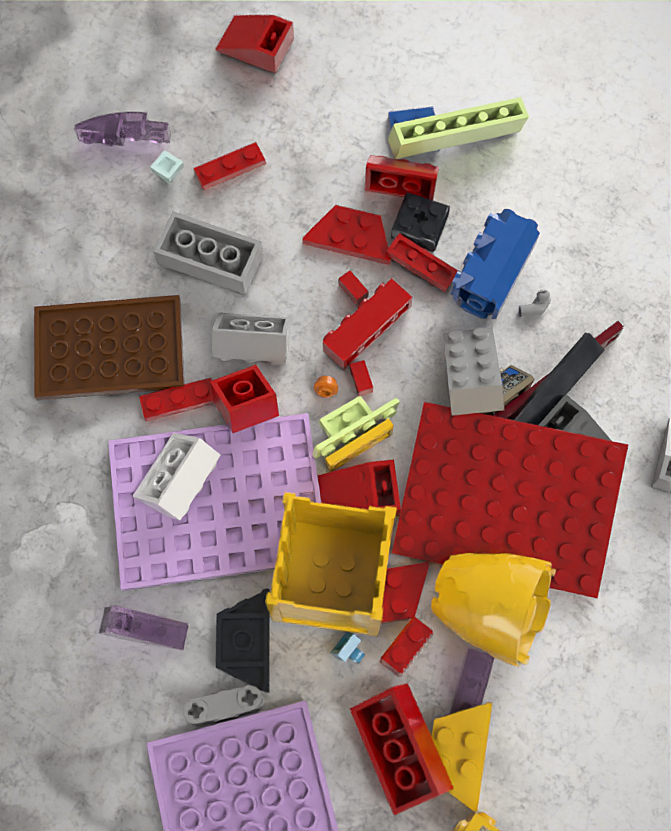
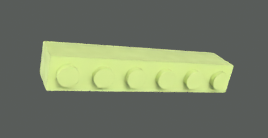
M521 97L393 124L388 142L394 158L399 159L520 132L529 115Z

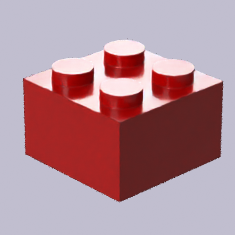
M256 364L210 381L214 404L233 434L279 416L276 393Z

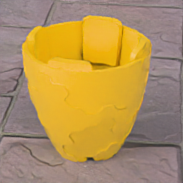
M506 553L452 555L449 560L445 561L436 579L434 588L439 597L432 598L431 609L449 629L469 644L489 653L494 658L519 668L522 664L527 665L529 663L530 655L528 653L536 633L544 630L551 607V601L547 598L551 576L555 575L556 569L551 568L552 564L547 561Z

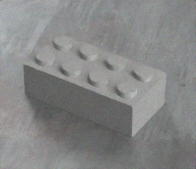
M172 211L153 251L157 264L244 295H246L263 256L261 241Z
M480 327L475 330H454L443 333L452 416L504 410L502 380L493 328Z

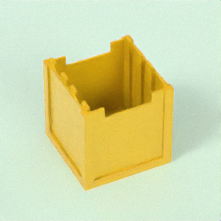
M284 492V514L271 592H268L266 600L272 621L378 637L383 609L381 608L396 508L385 506V509L369 507V510L336 506L311 502L310 498L297 497L295 493Z

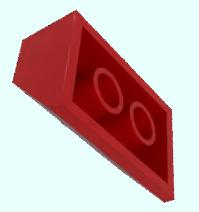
M370 155L366 163L365 191L402 198L409 192L434 200L439 167L433 166L430 163L421 164L410 162L406 159L397 160L383 155Z

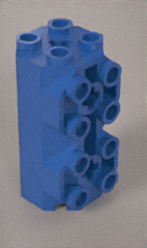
M504 209L502 213H496L495 215L490 213L488 215L483 233H478L473 251H469L464 259L462 272L458 271L452 282L454 285L450 294L453 295V300L457 302L459 299L462 302L460 307L464 311L481 319H487L488 315H492L491 319H497L540 235V232L537 230L538 224L536 221L521 217L511 209Z

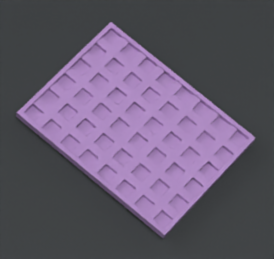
M308 413L276 417L234 434L226 424L108 441L122 591L274 570L284 514V492L295 493L297 497L310 498L311 502L321 503L315 458L312 455L314 450ZM173 433L200 438L221 455L216 462L215 469L209 473L201 491L196 494L189 505L188 512L181 520L167 517L133 497Z

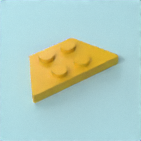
M486 702L479 706L437 717L433 723L432 739L454 789L448 792L475 812H478L493 702Z

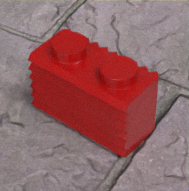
M413 616L382 655L379 662L397 677H402L413 660L416 659V656L419 655L426 643L432 638L433 630Z

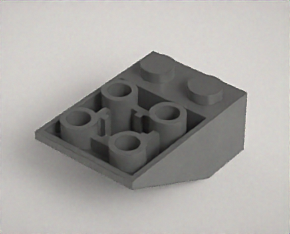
M567 395L558 402L538 425L612 441L590 414Z

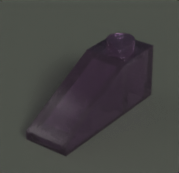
M113 605L105 607L98 634L183 650L189 624Z
M468 648L465 652L449 714L482 705L494 657Z

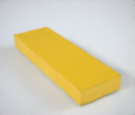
M388 418L326 457L325 462L330 472L337 470L391 436L394 428L391 420Z

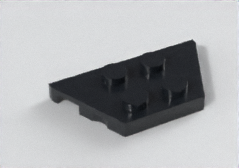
M265 588L251 598H246L235 606L226 608L216 614L215 668L248 685L257 687L264 693H270V614L266 605L267 594L270 592V588Z

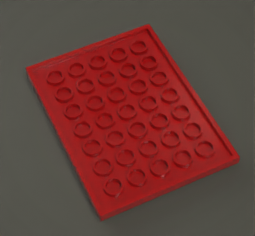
M424 402L392 553L438 564H444L452 555L468 553H506L550 562L552 564L551 568L556 569L555 575L551 576L549 588L598 599L629 444L481 413L452 416L451 407Z

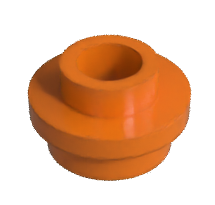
M321 376L314 383V391L324 398L334 396L338 393L337 381L330 376Z

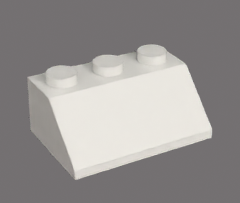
M173 433L133 497L167 517L181 520L188 512L189 505L196 494L201 491L209 473L215 469L216 462L221 455L200 438Z

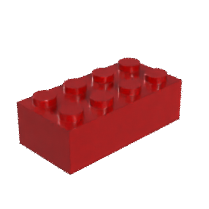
M408 683L391 687L349 708L394 816L454 789Z

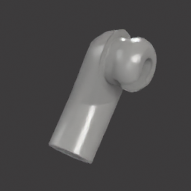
M540 290L537 292V297L532 304L519 305L520 317L543 314L550 304V293L547 290Z

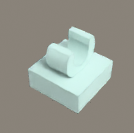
M164 150L150 168L151 172L167 183H171L183 169L184 165L181 160Z

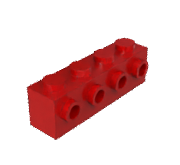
M392 278L386 284L381 283L369 300L367 298L358 305L356 312L345 316L335 331L331 330L324 336L323 352L344 371L411 308L413 297Z

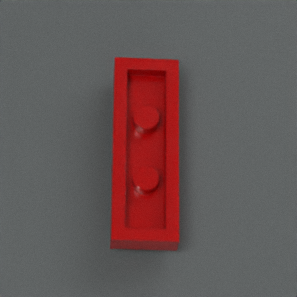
M254 142L193 169L203 191L266 165V159L257 142Z
M400 233L385 253L386 256L443 292L447 291L458 272L457 269Z
M212 378L184 384V387H173L139 396L145 421L148 422L214 404L210 385Z

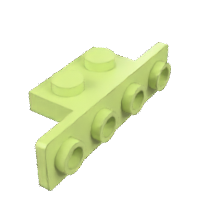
M359 396L321 418L319 425L329 438L315 446L312 454L315 459L321 455L327 457L336 450V446L341 443L347 445L357 437L356 434L361 431L368 432L381 419H390L397 413L396 409L400 401L395 398L372 412L363 398Z

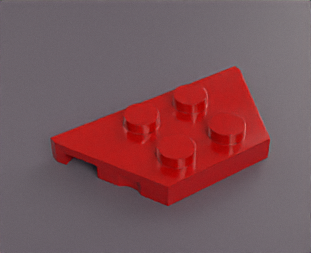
M335 205L302 239L303 245L386 265L391 263V258L385 255L389 247L381 215Z
M429 562L387 569L381 608L383 609L381 624L410 620L416 615Z

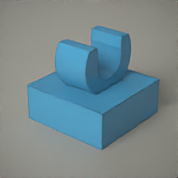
M349 632L342 636L330 652L335 658L344 662L350 658L353 662L359 663L365 656L357 648L362 640Z

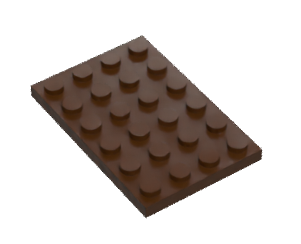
M180 295L34 307V397L37 401L158 391L173 387H184Z

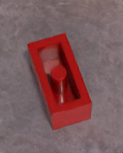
M351 270L338 278V285L356 306L369 297V291Z
M365 360L351 363L350 372L358 397L373 393V384Z

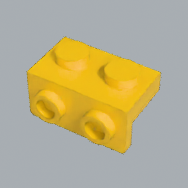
M478 812V814L469 813L466 820L460 819L453 831H479L480 828L484 831L500 830L494 826L497 821L484 812Z

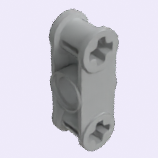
M252 685L218 691L188 701L184 707V716L188 722L195 726L233 720L259 711L263 705V696L260 690ZM249 693L257 697V699L253 700L254 705L252 706L244 702V700L248 699L247 694ZM196 706L204 710V712L200 713L199 719L191 715V713L195 712Z

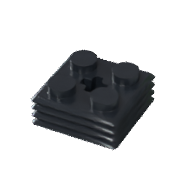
M407 192L391 229V238L395 239L400 233L423 249L434 252L449 216L450 206Z

